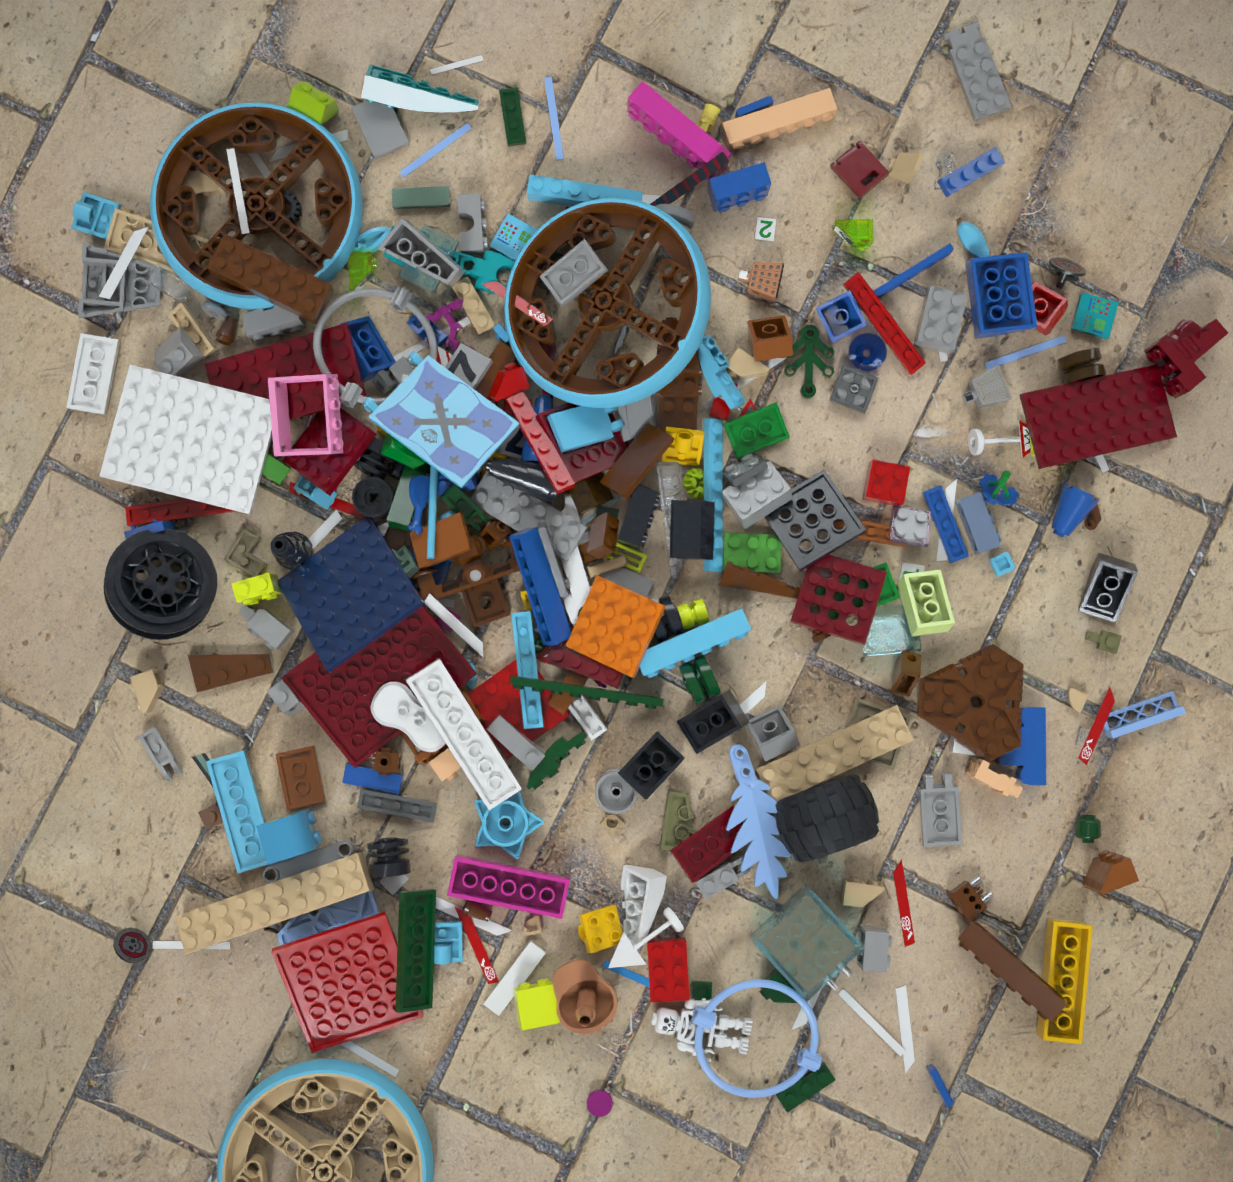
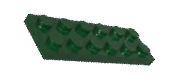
M435 889L399 892L395 1012L398 1013L430 1009L433 1005Z

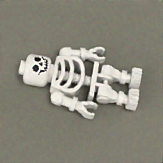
M712 999L686 1000L684 1003L685 1008H681L680 1016L674 1009L660 1007L657 1013L652 1014L651 1025H655V1031L660 1034L673 1035L677 1031L676 1036L679 1040L677 1048L684 1052H691V1055L696 1056L695 1036L693 1037L697 1025L691 1021L689 1022L688 1015L692 1016L697 1006L705 1008ZM721 1006L714 1009V1011L723 1010ZM720 1014L717 1023L716 1016L713 1028L710 1030L704 1028L703 1033H708L706 1042L708 1047H712L713 1037H715V1047L738 1048V1053L747 1054L749 1038L740 1036L739 1040L736 1037L731 1039L727 1037L724 1030H728V1027H734L735 1030L741 1028L742 1034L750 1035L753 1023L752 1018L743 1017L741 1021L740 1018L733 1019L728 1015ZM703 1048L704 1055L708 1052L715 1054L713 1049ZM705 1056L707 1062L712 1061L710 1057Z

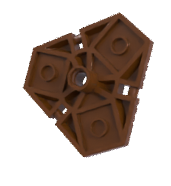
M992 644L959 660V663L955 665L952 663L918 680L917 716L948 737L950 735L957 738L955 740L957 743L987 762L1021 747L1022 709L1020 708V702H1022L1024 664ZM962 669L966 674L963 677H961L959 671ZM971 698H976L979 701L978 708L971 705ZM1007 701H1012V708L1006 707ZM958 724L964 727L961 732L955 729Z

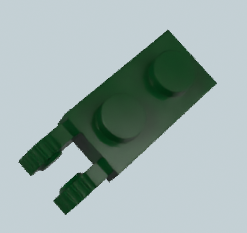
M454 483L440 496L456 513H463L465 522L470 524L476 531L479 532L481 530L480 526L473 521L476 515L483 522L487 523L490 521L481 512V509Z

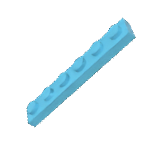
M531 611L511 613L518 676L538 679ZM524 686V690L520 689L524 729L544 727L540 692L532 691V687Z

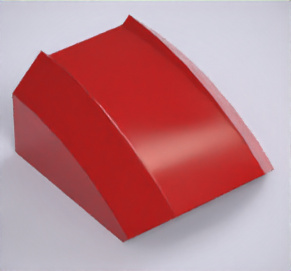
M1033 281L1032 290L1037 328L1035 330L1046 336L1051 333L1052 329L1065 314L1068 307V299Z

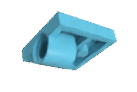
M83 192L81 200L76 201L72 212L74 220L71 228L106 240L115 208L120 210L122 206L119 203Z
M462 921L435 922L434 964L463 962Z

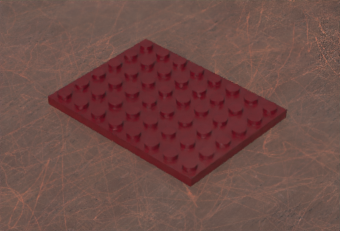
M422 606L333 671L328 672L315 651L285 674L282 679L352 766L356 768L403 732L397 728L380 724L371 713L372 700L384 684L391 681L400 682L406 685L416 697L406 679L437 659L441 660L458 689L476 676L477 672L427 609Z

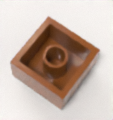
M785 315L747 321L748 340L754 361H766L768 359L793 356L792 335Z

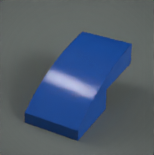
M414 315L407 324L428 345L425 329ZM428 319L434 331L437 346L441 347L448 337Z

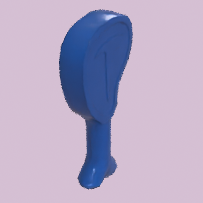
M423 475L412 477L409 483V496L415 507L413 522L408 526V529L414 530L418 535L423 532L421 518L423 509L429 500L430 478Z

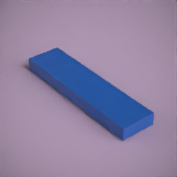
M940 485L922 492L949 563L968 557V552L942 486Z

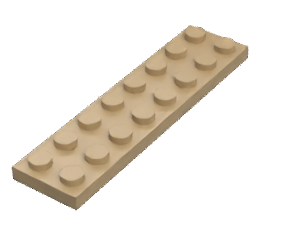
M896 704L756 768V771L761 781L770 787V790L766 791L767 794L777 802L782 798L801 792L905 745L914 739Z

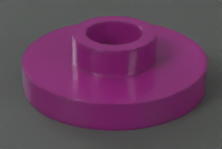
M595 1090L587 1098L588 1111L596 1117L606 1116L612 1109V1097L605 1090Z

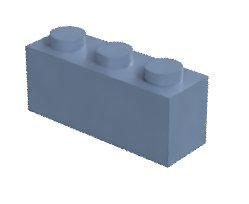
M981 492L955 501L975 555L1001 546V536L998 531H995L993 526L995 523L994 518L988 512L986 507L988 502Z

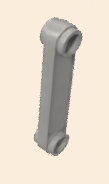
M343 840L270 865L263 871V879L267 883H273L342 859L354 853L355 845L350 840ZM343 844H347L350 847L349 854L342 852L341 847ZM270 869L276 872L275 879L269 877L268 871Z

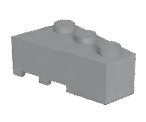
M273 305L274 308L271 309L261 308L242 314L246 335L254 342L263 341L265 337L269 336L274 338L281 337L286 332H301L302 329L307 328L305 319L276 305Z

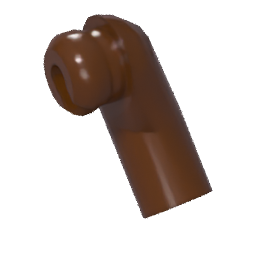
M1098 505L1090 511V515L1085 521L1084 525L1088 530H1094L1102 519Z

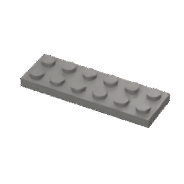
M488 471L470 498L480 509L518 532L527 528H536L539 521L545 520L546 525H550L553 532L551 540L556 555L566 561L569 560L587 530V527L547 503L517 490L497 478L489 476Z

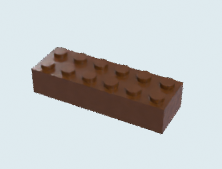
M224 234L207 266L212 275L314 324H317L319 317L325 310L334 292L330 283L227 234Z

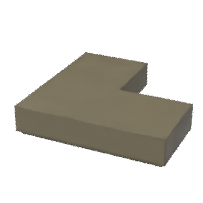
M243 527L224 560L251 577L261 575L268 564L252 554L261 537Z

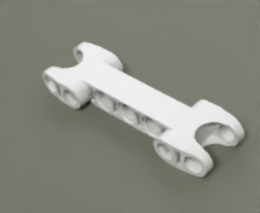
M570 493L564 494L565 507L562 513L581 524L577 508ZM576 546L568 561L561 558L571 587L568 596L564 597L563 601L573 627L592 585L589 586L578 546Z

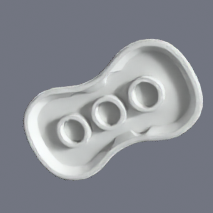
M391 681L384 684L377 691L371 703V713L377 722L403 731L420 750L434 752L445 745L446 742L423 706L406 685Z

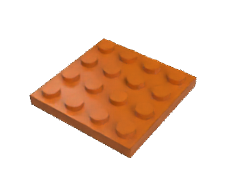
M597 575L566 646L635 678L666 606Z

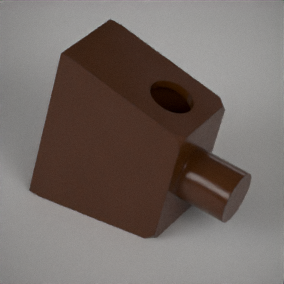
M905 647L895 663L891 692L910 696L920 678L921 655L915 653V649L912 647Z

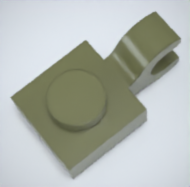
M1101 630L1100 634L1087 632L1085 637L1086 640L1097 643L1096 649L1112 654H1117L1122 638L1121 635Z

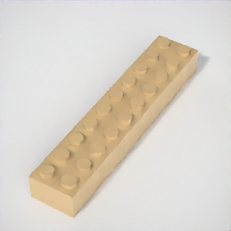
M364 852L175 916V921L186 955L373 891L375 888L370 877Z

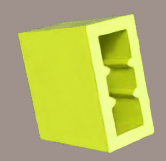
M265 573L232 583L236 602L253 606L259 604V600L270 601L278 598L277 595L282 594L278 585V576L272 573Z
M547 978L539 979L535 984L524 982L518 984V987L513 988L518 1026L522 1031L560 1023L557 1015V999L551 980Z

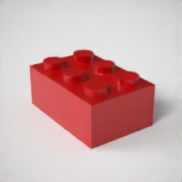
M657 938L648 941L650 1002L690 1000L686 938Z

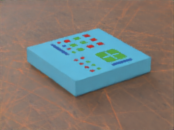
M507 214L489 247L516 261L522 248L537 229Z

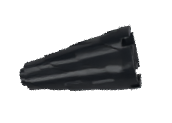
M494 457L492 460L488 459L485 471H488L489 476L497 478L503 483L511 485L513 488L525 492L536 499L549 504L554 502L557 494L540 463Z
M293 531L279 534L272 539L270 544L271 552L276 561L286 569H297L303 565L305 560L313 555V545L310 539L299 532Z

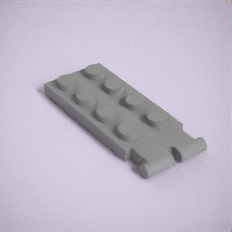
M978 21L963 26L962 34L958 28L942 34L943 40L948 41L950 46L948 54L974 122L1011 108L985 37H980L978 31L980 24Z

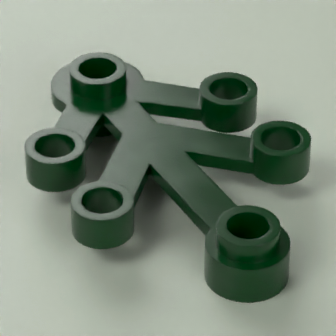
M805 325L801 329L800 338L792 345L794 354L787 358H793L797 350L804 344L805 352L784 369V374L787 377H792L796 370L805 363V384L800 389V394L805 399H811L816 393V387L812 384L813 363L819 368L825 378H830L834 374L833 367L827 366L813 352L814 344L822 352L825 359H831L835 353L832 347H827L818 338L819 330L814 325ZM807 331H812V332H813V336H812V337L807 336L806 332H807ZM830 350L832 355L827 356L825 351ZM787 368H792L793 373L789 374ZM825 369H830L831 374H825ZM810 387L812 389V392L807 393L805 391V388Z

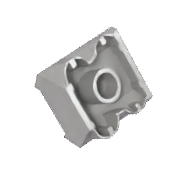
M653 395L635 403L618 406L616 411L617 418L619 420L622 419L624 427L620 430L623 442L633 441L647 423L658 428Z

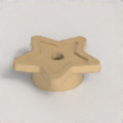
M603 812L604 821L600 824L601 828H608L610 833L614 835L618 827L625 826L619 819L620 814Z

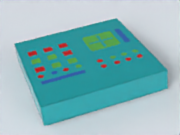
M1082 292L1079 296L1071 330L1108 340L1119 302Z

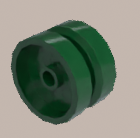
M704 655L694 659L695 671L688 662L678 666L684 685L696 704L705 701L706 696L703 688L706 689L711 697L721 693Z

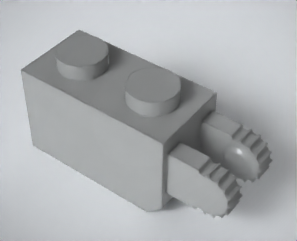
M242 606L239 609L241 616L248 621L246 624L250 628L248 631L257 638L259 636L265 640L263 643L272 650L273 648L280 649L294 632L269 610L259 609L256 611L250 606Z
M744 856L731 862L722 863L695 881L704 899L739 881L738 878L751 871L750 867L743 872L738 871L735 873L733 867L742 863Z

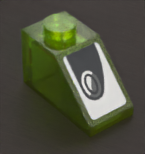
M873 219L835 220L832 225V229L851 247H857L858 250H866L874 242Z
M371 251L351 252L348 258L350 292L362 289L375 275V269H377L378 264L377 258L373 256Z

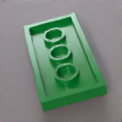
M887 562L872 567L887 572L877 607L899 599L900 595ZM849 577L843 578L839 581L842 584H847L849 582ZM860 580L857 582L859 589L865 590L868 588L866 581ZM822 587L814 590L818 596L825 595V589ZM839 592L833 595L834 600L837 602L844 600L843 594ZM854 598L852 605L859 608L862 606V601L859 598ZM831 610L828 612V617L831 620H836L838 613Z

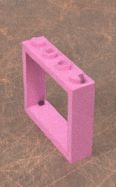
M337 374L268 378L274 456L343 453L342 421L340 417L341 404ZM323 381L328 448L292 449L287 383Z

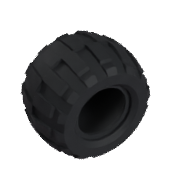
M850 774L778 800L775 805L777 810L775 814L776 826L782 843L789 854H793L795 861L801 863L861 844L876 837L879 832L877 826L879 823L878 809L873 795L865 782H861L859 776L855 774Z

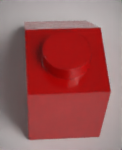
M515 363L505 365V369L498 372L488 398L496 402L530 388L523 366Z

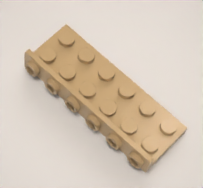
M122 207V210L115 208L104 249L122 254L133 232L148 227L132 258L175 272L164 258L158 246L151 216L140 213V216L134 215V210ZM183 231L189 245L196 254L209 241V239L205 238L206 234L197 232L190 235ZM204 259L201 265H207L210 259Z

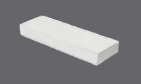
M581 695V698L575 697L568 708L592 741L604 733L607 728L584 695Z

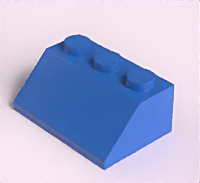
M369 316L341 323L349 324L363 382L373 380L378 371L382 369L384 371L388 370L396 362Z

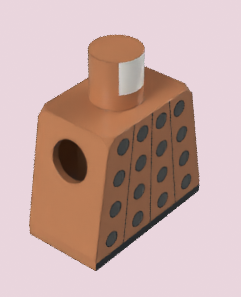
M753 262L751 271L740 269L738 281L748 283V293L775 303L785 263Z

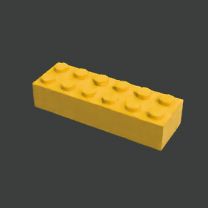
M1047 918L1042 979L1068 1000V1003L1052 1022L1049 1019L1044 1020L1038 1015L1036 1035L1042 1040L1082 1044L1093 926L1087 922Z

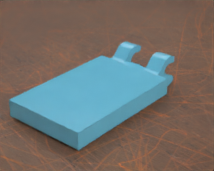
M580 406L550 414L547 418L561 453L611 439L614 436L613 432L620 431V428L624 427L622 419L611 423L608 416L614 413L613 410L618 408Z

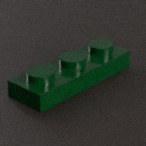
M823 1062L819 1070L815 1072L809 1071L794 1085L777 1093L776 1096L788 1113L836 1079L825 1062Z

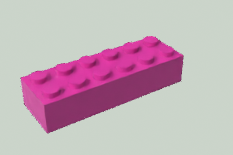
M642 81L628 97L627 112L629 117L643 124V128L648 133H654L663 145L667 144L670 146L672 152L678 157L682 156L691 168H701L722 152L730 160L731 152L645 82ZM729 163L710 175L706 180L709 181L710 178L720 176Z
M457 854L454 858L447 896L562 919L571 877Z

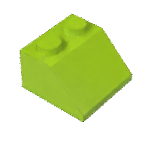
M303 81L292 87L287 107L308 116L320 125L338 115L339 110L336 101L329 97L327 93L319 91L312 87L310 83Z

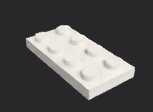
M80 333L66 408L107 415L120 340Z

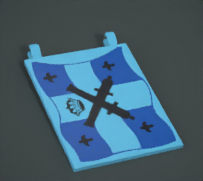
M413 351L409 355L408 361L413 366H416V368L379 406L372 398L368 397L364 401V409L372 413L368 419L462 489L520 423L429 355L423 360L418 353Z

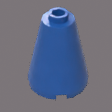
M1066 482L1062 486L1051 526L1054 529L1053 533L1061 537L1069 536L1100 500L1099 498L1092 500L1093 495L1075 486L1067 488L1068 483Z

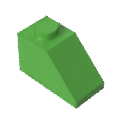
M267 453L262 474L281 485L291 469Z

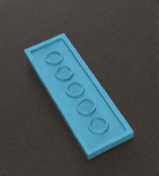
M243 750L206 761L237 873L267 865L256 826L264 823L265 819L246 751Z

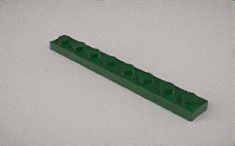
M509 675L508 683L513 684L512 688L524 690V686L532 687V691L543 692L544 689L551 690V694L562 695L563 692L570 693L571 697L581 698V695H587L590 700L600 701V698H607V702L619 704V700L627 701L626 705L638 706V703L645 704V708L656 709V706L662 707L664 700L655 696Z

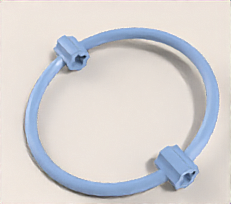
M764 979L739 982L717 994L705 1008L697 1006L693 1011L691 1021L697 1025L695 1031V1051L698 1062L704 1073L714 1084L731 1094L750 1098L771 1096L794 1085L804 1076L808 1069L815 1072L821 1066L822 1056L816 1053L819 1042V1030L815 1014L808 1002L797 991L785 984ZM749 988L775 989L793 998L804 1010L811 1029L809 1050L803 1048L799 1051L797 1064L800 1068L791 1077L778 1085L756 1090L733 1086L718 1077L710 1068L703 1051L702 1038L704 1028L708 1030L713 1028L717 1016L713 1010L728 996Z

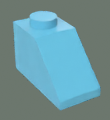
M303 475L300 476L293 489L327 510L333 504L338 494L333 492L329 496Z

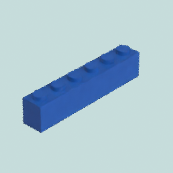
M538 527L527 528L510 535L511 544L543 645H557L569 639L571 631Z

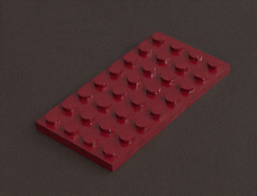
M345 323L324 329L321 337V350L330 373L337 374L339 383L344 387L347 382L359 385L363 389L361 395L366 396L349 324ZM314 332L205 363L209 384L269 399L268 378L322 375L314 356ZM323 381L287 383L289 420L325 411Z
M1158 364L1019 395L1038 469L1177 438Z

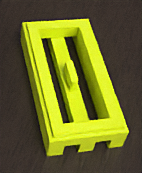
M616 542V547L642 558L639 561L624 554L627 560L639 565L638 568L630 564L624 567L640 573L647 555ZM616 550L613 554L620 556L621 552ZM610 554L606 556L608 560L614 558Z

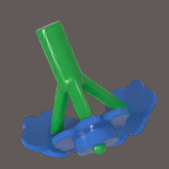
M1005 470L998 481L996 475L988 473L979 480V484L982 487V495L986 497L985 500L989 504H1002L1006 506L1008 504L1014 505L1017 502L1016 498L1019 497V493L1016 492L1014 487H1009L1008 489L1006 487V482L1011 475L1009 471ZM1003 488V490L1000 491V494L996 496L999 490Z

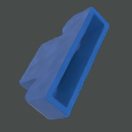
M1022 707L1021 747L996 758L995 763L1002 766H1019L1016 769L1015 777L1022 784L1046 785V708Z

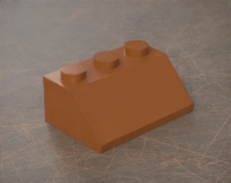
M1107 850L1100 852L1098 857L1093 858L1082 884L1085 888L1103 895L1138 882L1139 879L1131 858Z

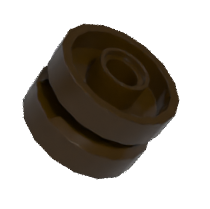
M1100 349L1081 350L1059 358L1057 360L1059 369L1069 371L1062 376L1063 384L1105 376L1104 365L1094 364L1102 358Z

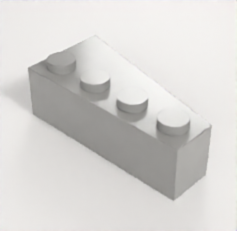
M401 218L378 247V249L451 286H454L466 272L412 223Z

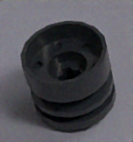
M376 437L372 440L359 460L354 464L357 470L371 477L385 480L387 475L379 470L382 468L389 471L390 468L383 462L384 460L394 462V459L381 454L384 441Z
M364 478L353 489V505L359 513L366 517H384L390 511L395 496V489L389 482L381 478ZM373 494H375V495L379 494V496H378L379 502H377V501L372 502V500H373L372 495H373Z
M387 837L367 843V849L377 850L368 853V857L377 858V861L369 864L371 878L393 877L411 873L410 859L401 858L402 854L409 852V848H400V846L408 844V839Z

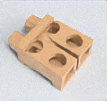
M973 757L965 775L987 787L993 788V791L1007 797L1008 795L1016 798L1019 797L1023 787L1015 784L1017 779L988 769L989 762Z

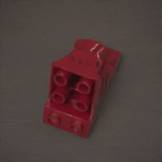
M1183 319L1172 331L1144 350L1147 359L1155 365L1158 364L1161 375L1168 379L1163 384L1168 395L1176 399L1190 392L1206 378L1194 362L1224 338L1228 331L1217 319L1202 327L1193 320L1187 321Z

